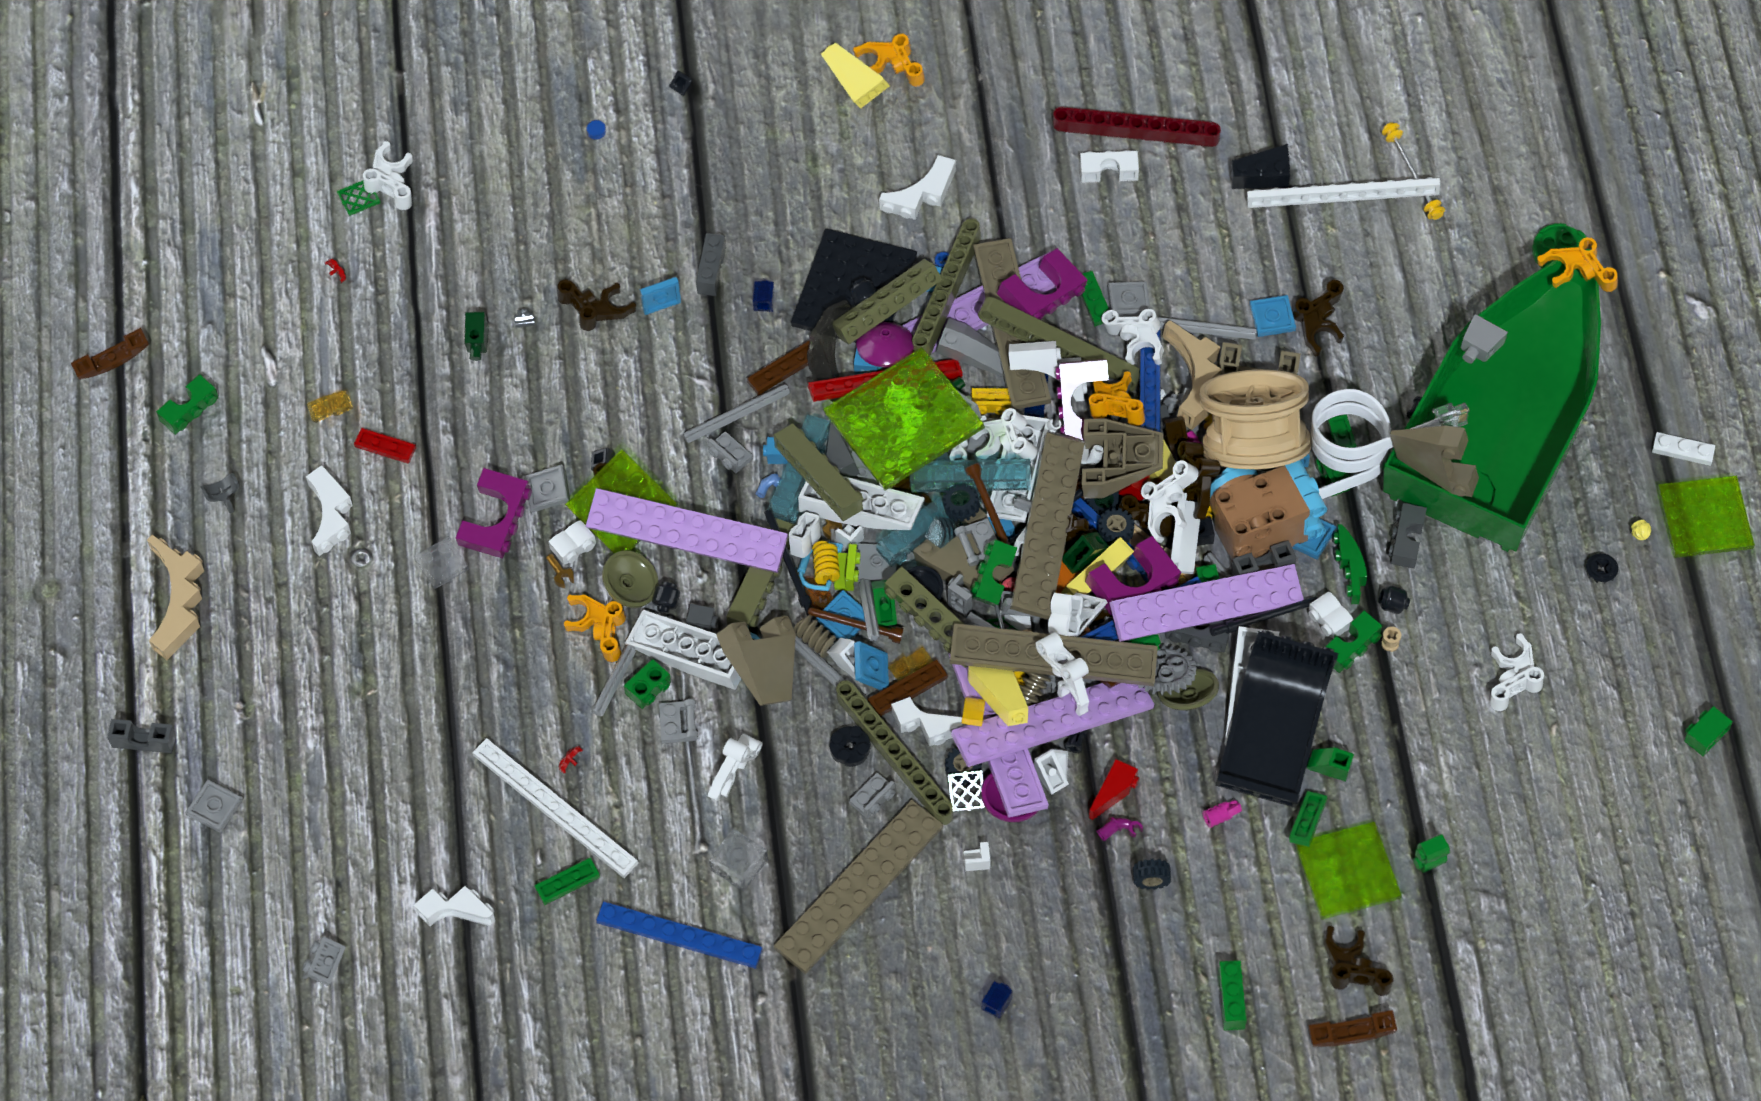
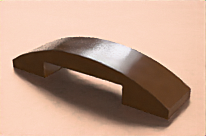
M139 328L123 336L125 341L91 358L87 354L71 362L78 379H86L106 373L138 355L149 345L142 329Z
M1393 1010L1373 1013L1372 1017L1330 1024L1329 1021L1308 1025L1313 1047L1354 1044L1397 1032Z

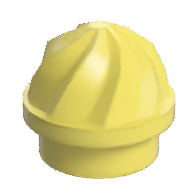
M1639 520L1632 524L1631 533L1638 540H1646L1651 535V526L1645 520Z

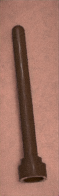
M976 463L965 468L967 476H970L975 482L999 540L1010 545L980 476L982 475L980 464Z
M809 608L808 614L814 617L867 631L866 623L816 608ZM878 626L880 635L888 636V639H891L892 642L900 644L904 628L896 626V628L891 627L889 629Z

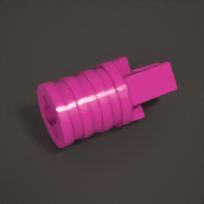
M1236 800L1226 801L1208 810H1204L1202 814L1207 826L1212 828L1219 823L1228 821L1232 816L1241 812L1242 808Z

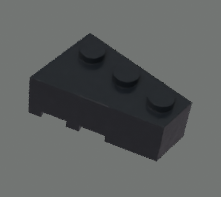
M1288 144L1232 160L1231 189L1289 188L1290 164Z

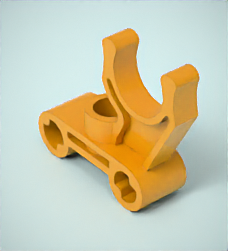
M897 34L892 42H866L861 46L853 48L854 55L857 58L865 53H873L878 57L877 62L870 67L878 74L885 69L887 63H891L896 74L904 71L910 85L917 87L925 81L922 65L917 62L911 63L908 57L911 53L909 39L905 34Z
M1583 238L1579 243V247L1550 249L1537 258L1539 266H1543L1551 260H1558L1565 265L1564 273L1552 279V285L1555 288L1570 281L1575 269L1580 270L1586 281L1594 277L1601 289L1606 292L1614 291L1618 286L1617 271L1611 267L1603 268L1596 258L1597 243L1593 238Z
M1129 371L1124 372L1121 381L1114 384L1093 381L1095 393L1089 397L1088 401L1090 413L1094 419H1103L1107 415L1127 418L1128 423L1133 426H1139L1145 422L1143 403L1140 400L1131 399V396L1126 393L1132 381Z
M568 595L569 605H583L587 608V613L579 621H565L564 627L566 631L583 632L594 625V640H600V649L605 660L608 662L619 660L621 649L615 639L616 626L622 625L626 620L622 605L616 601H611L605 606L586 595Z

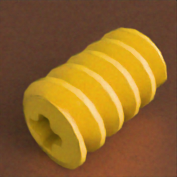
M826 541L816 542L812 547L815 582L819 585H826L827 580L837 581L840 577L837 547Z

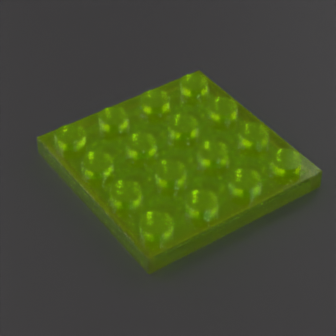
M623 449L565 504L585 525L596 488L676 507L678 505ZM590 529L614 554L619 551H631L640 542V540Z
M1737 476L1658 484L1657 489L1674 558L1754 548L1755 545Z
M1375 821L1314 837L1309 847L1295 844L1321 920L1401 899L1402 894Z

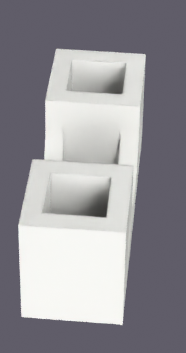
M1126 150L1122 152L1080 153L1081 183L1100 182L1101 172L1106 169L1115 170L1119 175V181H1138V152Z

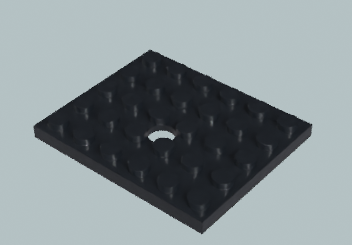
M826 228L792 317L791 326L839 338L831 323L857 306L850 293V289L853 287L852 283L866 278V280L873 282L878 291L914 266L917 251ZM897 312L882 322L893 323Z

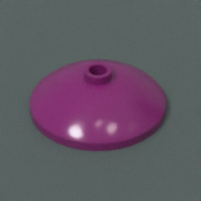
M881 322L857 339V352L865 362L877 367L898 366L906 362L914 353L913 335L908 329L899 324Z
M992 773L985 779L981 791L982 802L988 812L994 817L1007 822H1021L1030 819L1038 812L1035 811L1008 818Z

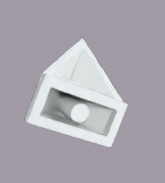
M1077 592L1074 594L1082 596L1083 607L1079 616L1080 629L1077 637L1100 614L1107 604L1106 599Z
M1050 749L1034 759L1037 775L1050 794H1054L1069 785L1067 781L1068 751Z

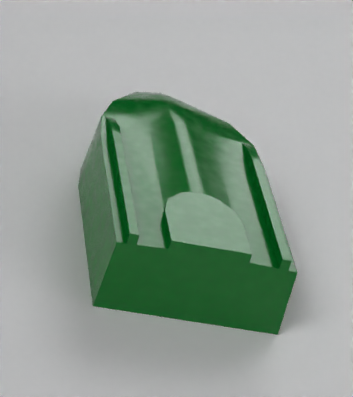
M1555 260L1511 288L1478 315L1508 332L1504 345L1485 362L1476 358L1473 363H1467L1463 359L1465 351L1461 349V345L1470 325V322H1468L1451 344L1405 429L1416 427L1458 410L1460 412L1467 410V419L1465 421L1450 425L1465 428L1468 437V443L1462 459H1451V462L1476 465L1479 479L1472 497L1451 494L1397 459L1395 449H1393L1384 465L1383 492L1389 494L1391 500L1397 502L1400 499L1410 505L1426 507L1425 515L1475 538L1479 539L1481 536L1501 545V549L1509 552L1510 549L1517 552L1575 441L1598 381L1601 314L1599 284L1594 277L1586 281L1580 270L1575 269L1570 281L1555 288L1552 285V279L1563 274L1566 269L1562 262Z

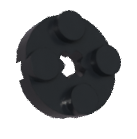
M843 727L831 735L830 753L837 763L840 762L847 767H854L862 764L867 759L871 750L869 736L861 727ZM847 743L855 744L853 746V750L845 748L844 746H846Z

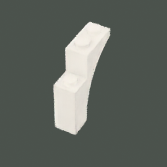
M938 155L931 170L918 183L901 191L882 193L879 198V209L886 213H894L903 218L916 220L923 202L941 207L956 171V160Z
M1056 341L1009 344L1010 370H1035L1056 378L1055 368L1059 367L1060 362L1081 361V357L1061 359V349L1056 347ZM1087 382L1080 384L1073 391L1072 395L1076 402L1084 401V394H1088Z
M322 465L306 476L309 487L318 496L322 504L321 525L312 540L314 551L318 556L329 552L334 545L344 541L351 534L349 525L341 514L347 513L353 506L350 496Z

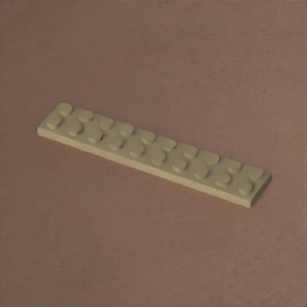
M1011 238L974 244L973 249L985 299L993 297L1004 302L997 294L1001 282L1014 274L1021 279ZM992 326L1011 407L1013 409H1021L1050 404L1051 397L1045 373L1027 369L1010 370L1009 344L1026 342Z
M1048 432L1045 435L1010 607L1012 610L1047 620L1050 618L1052 613L1051 600L1053 594L1056 593L1067 537L1066 529L1069 526L1068 515H1071L1085 443Z
M954 623L950 664L1055 675L1052 672V666L1036 649V642L1050 634ZM1059 635L1063 646L1076 659L1082 658L1086 662L1089 673L1083 676L1082 679L1154 687L1158 646Z
M911 800L774 945V949L806 974L942 830L943 824Z

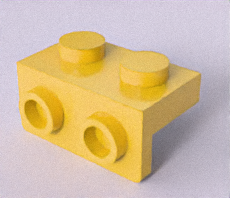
M972 388V401L978 404L981 415L987 413L1002 415L1006 409L1011 408L1007 388Z

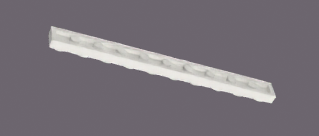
M1440 179L1389 180L1387 182L1331 184L1329 186L1247 191L1248 208L1439 195Z
M486 738L473 751L475 758L623 878L638 865V860Z

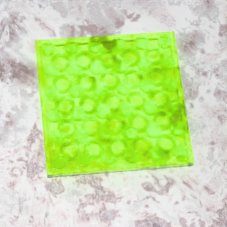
M923 348L918 349L823 409L824 414L884 491L985 428L984 423Z

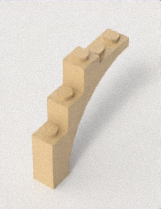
M1169 320L1165 324L1162 338L1173 345L1181 354L1192 378V390L1188 398L1179 406L1177 417L1183 416L1186 427L1193 430L1211 414L1201 406L1200 388L1208 380L1221 375L1222 369L1213 364L1218 359L1220 346L1207 337L1200 341L1194 335H1191L1179 325Z
M151 535L147 542L150 549L162 560L169 571L171 595L166 616L158 630L149 639V643L156 653L165 660H168L200 628L199 617L192 609L202 600L201 589L194 581L204 572V568L202 566L203 561L196 554L191 555L186 551L182 555L177 549L174 548L172 550L169 548L164 539H158Z

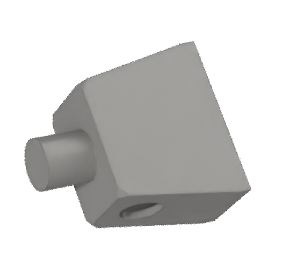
M1475 314L1462 341L1461 349L1465 351L1463 359L1467 363H1473L1476 358L1483 362L1487 361L1504 345L1508 332Z

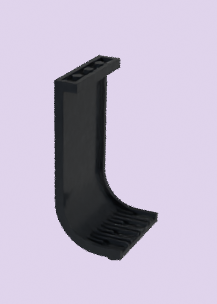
M1258 631L1246 668L1215 786L1286 806L1296 807L1324 697L1339 653L1334 652L1332 648L1315 647L1310 642H1296L1288 636L1278 637L1270 631Z

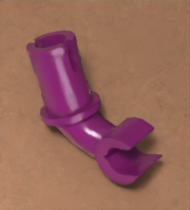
M1111 817L1106 825L1097 830V834L1103 841H1106L1115 832L1121 831L1124 828L1128 830L1131 837H1136L1137 834L1132 828L1136 827L1142 833L1143 826L1138 821Z

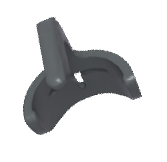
M234 473L228 474L224 479L214 484L200 486L206 500L210 502L223 501L228 512H234L231 500L229 499L239 488V483Z

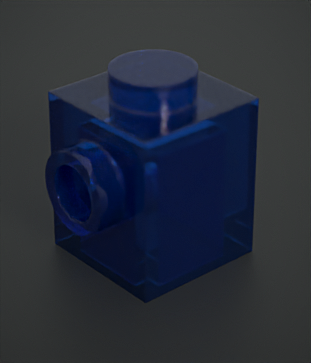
M767 280L755 281L753 293L754 311L773 312L774 282Z
M994 981L982 1000L981 1009L1001 1019L1013 999V991L1007 984H999Z

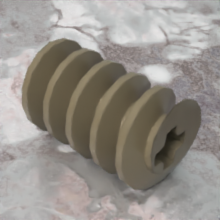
M808 615L795 625L794 631L797 637L802 638L804 643H808L810 648H814L816 653H820V657L825 658L829 655L827 651L835 644L836 636L832 635L829 638L830 631L826 630L823 633L824 626L820 625L817 628L818 620H814L811 623L812 615Z
M1026 672L1030 677L1022 678L1026 684L1019 685L1027 706L1033 705L1032 702H1039L1036 695L1042 696L1043 692L1040 688H1047L1044 681H1051V678L1045 674Z

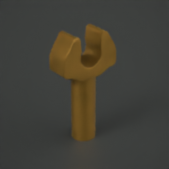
M825 519L826 525L822 527L824 536L830 540L831 529L837 530L839 528L843 530L842 523Z
M553 554L548 555L546 559L557 573L554 577L556 585L565 588V583L562 580L563 577H568L574 583L572 569H563Z

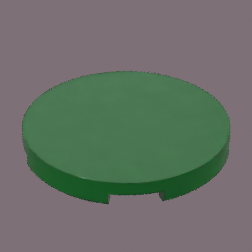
M1563 223L1548 225L1539 231L1533 241V258L1538 264V256L1545 254L1550 249L1579 247L1580 241L1586 238V235L1581 230L1578 231ZM1555 260L1548 261L1543 266L1539 267L1544 268L1545 266H1547Z

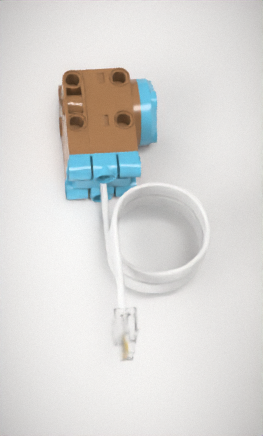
M1343 389L1323 397L1316 404L1312 412L1311 447L1319 461L1339 472L1361 473L1318 488L1316 480L1313 477L1310 478L1302 462L1298 460L1260 475L1255 469L1226 468L1222 474L1211 482L1210 508L1215 515L1214 528L1231 561L1233 558L1252 553L1254 558L1264 556L1269 552L1270 546L1288 540L1292 547L1297 543H1304L1315 536L1316 530V538L1321 537L1326 529L1319 517L1327 512V507L1322 499L1376 478L1384 470V465L1389 458V450L1394 446L1390 436L1391 424L1389 417L1378 400L1361 390ZM1448 403L1432 410L1435 413L1434 420L1410 429L1435 426L1461 427L1468 424L1467 418L1470 410L1466 403L1457 406ZM1352 414L1360 416L1373 424L1380 433L1382 440L1362 447L1347 448L1327 440L1318 428L1332 417Z

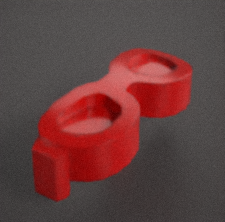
M329 259L325 262V265H329L334 269L329 272L330 276L337 272L341 278V283L346 280L342 267L334 259Z
M579 746L570 749L560 761L559 770L565 774V770L570 762L576 766L577 762L572 758L583 750Z

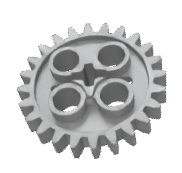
M1163 645L1162 649L1157 651L1154 687L1138 685V688L1145 687V692L1152 690L1153 694L1160 691L1161 695L1166 691L1171 695L1173 690L1179 693L1180 688L1186 690V685L1191 686L1192 681H1195V661H1192V656H1188V652L1181 653V648L1173 650V646H1171L1169 649H1166V646Z

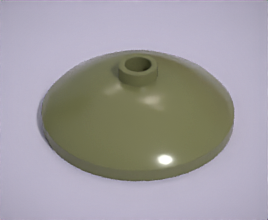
M619 551L609 557L604 564L602 571L603 583L609 595L616 602L626 607L639 608L652 601L655 587L659 585L658 576L653 565L644 556L633 551Z
M1196 669L1195 681H1192L1191 686L1186 685V690L1180 688L1179 693L1173 690L1171 695L1167 691L1161 695L1160 691H1158L1160 701L1169 708L1182 711L1193 710L1208 704L1217 695L1219 682L1213 673L1203 669Z

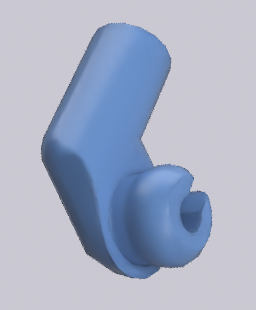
M771 474L761 480L756 496L764 498L770 486L778 487L781 485L782 478L778 477V474Z

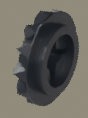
M1599 553L1588 559L1586 572L1589 574V578H1593L1596 583L1604 582L1605 584L1608 581H1613L1618 574V564L1610 555ZM1598 566H1600L1601 568L1606 567L1605 573L1604 571L1599 572Z

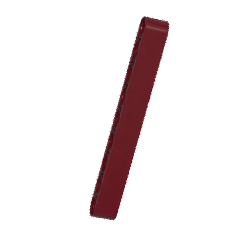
M1058 107L1053 112V127L1060 132L1214 147L1220 141L1221 127L1215 122Z

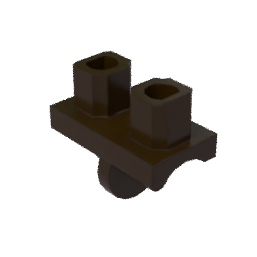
M1073 514L1068 515L1069 526L1066 529V542H1076L1084 534L1098 533L1095 528L1089 529L1088 521L1085 518L1077 519Z

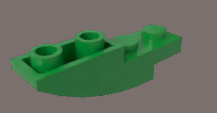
M1338 524L1337 532H1333V542L1337 544L1338 550H1335V561L1339 562V569H1345V579H1349V585L1346 586L1347 597H1350L1351 604H1359L1361 597L1360 586H1365L1367 580L1366 566L1354 538L1342 524Z

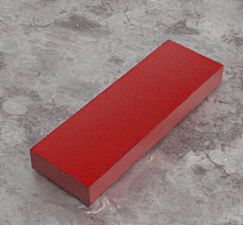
M361 428L354 442L356 448L407 464L410 463L416 450V444Z

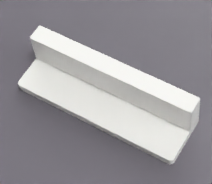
M1184 493V497L1178 501L1177 508L1182 511L1187 525L1182 528L1176 525L1175 521L1171 560L1181 573L1193 574L1200 519H1194L1197 502L1186 501L1187 493Z

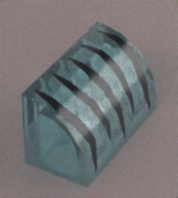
M935 516L924 537L937 547H944L956 537L954 530L957 527L963 526L960 520L954 521L953 518Z

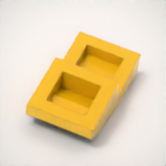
M965 697L961 724L982 727L985 708L984 699Z

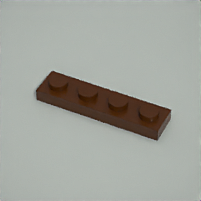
M811 339L748 377L747 382L759 396L823 357L822 352Z
M935 660L868 698V703L881 717L892 711L891 704L909 697L913 699L948 679V675L938 660Z

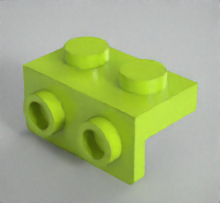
M849 544L848 553H838L840 577L834 582L835 590L854 591L855 582L859 580V570H856V564H860L861 552H857V544Z

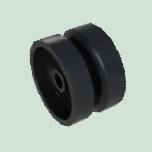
M915 566L907 570L942 603L943 581L939 573L927 566ZM903 590L901 594L908 596L911 594V591ZM918 603L915 605L918 609H924L926 607L923 603Z

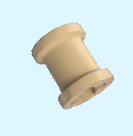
M1388 627L1384 630L1381 646L1385 651L1393 652L1398 649L1401 639L1400 630L1396 627Z

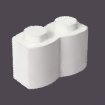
M805 512L799 517L798 524L789 532L791 555L805 558L811 552L812 545L819 541L821 537L819 515Z
M581 520L573 523L565 531L558 533L549 541L551 551L564 565L573 563L580 554L591 551L596 544L595 535Z
M1329 591L1309 604L1308 613L1310 618L1314 622L1317 621L1321 624L1323 633L1333 639L1349 630L1350 623L1354 620Z
M1061 593L1053 594L1051 600L1052 613L1048 621L1049 633L1055 632L1058 635L1077 637L1080 629L1079 616L1083 607L1082 596Z

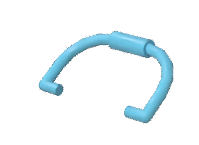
M829 542L837 547V553L842 552V543ZM812 549L809 555L801 558L798 568L801 582L809 589L829 591L832 583L830 580H827L826 586L810 584L804 579L810 554L813 552Z

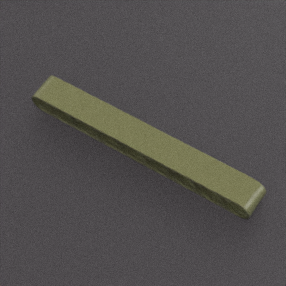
M967 219L962 224L941 272L942 280L936 284L913 336L914 355L919 359H926L931 355L975 254L973 245L979 244L981 240L980 224L976 219Z
M987 297L984 300L978 313L979 319L1026 343L1056 341V347L1061 349V359L1081 357V361L1106 359L1108 378L1121 381L1124 372L1129 371L1132 378L1130 391L1135 390L1140 379V369L996 298Z
M847 680L839 682L836 687L839 704L857 726L866 732L871 743L925 809L943 825L949 824L953 819V805L854 684ZM844 691L850 692V694L843 695L841 693ZM855 706H861V707H862V708L859 709V710L854 709ZM867 721H873V722H874L873 724H870V725H869V724H866ZM881 735L887 737L885 739H878V737ZM896 750L899 753L891 754L890 752ZM905 765L911 766L910 769H903L902 767ZM917 780L923 781L922 784H915L914 782ZM929 795H933V796H935L936 798L930 800V799H928V798H926V797L929 796ZM945 810L949 813L946 815H942L939 812Z

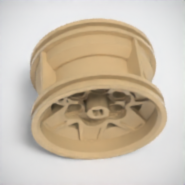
M1278 370L1237 371L1217 376L1205 382L1200 388V402L1202 408L1212 414L1213 422L1209 425L1203 437V454L1205 458L1218 460L1220 466L1228 468L1266 469L1288 465L1307 456L1311 450V434L1306 428V424L1300 419L1299 409L1309 401L1308 382L1301 376Z

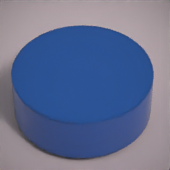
M599 120L591 121L587 125L588 136L595 140L603 138L606 134L605 124Z

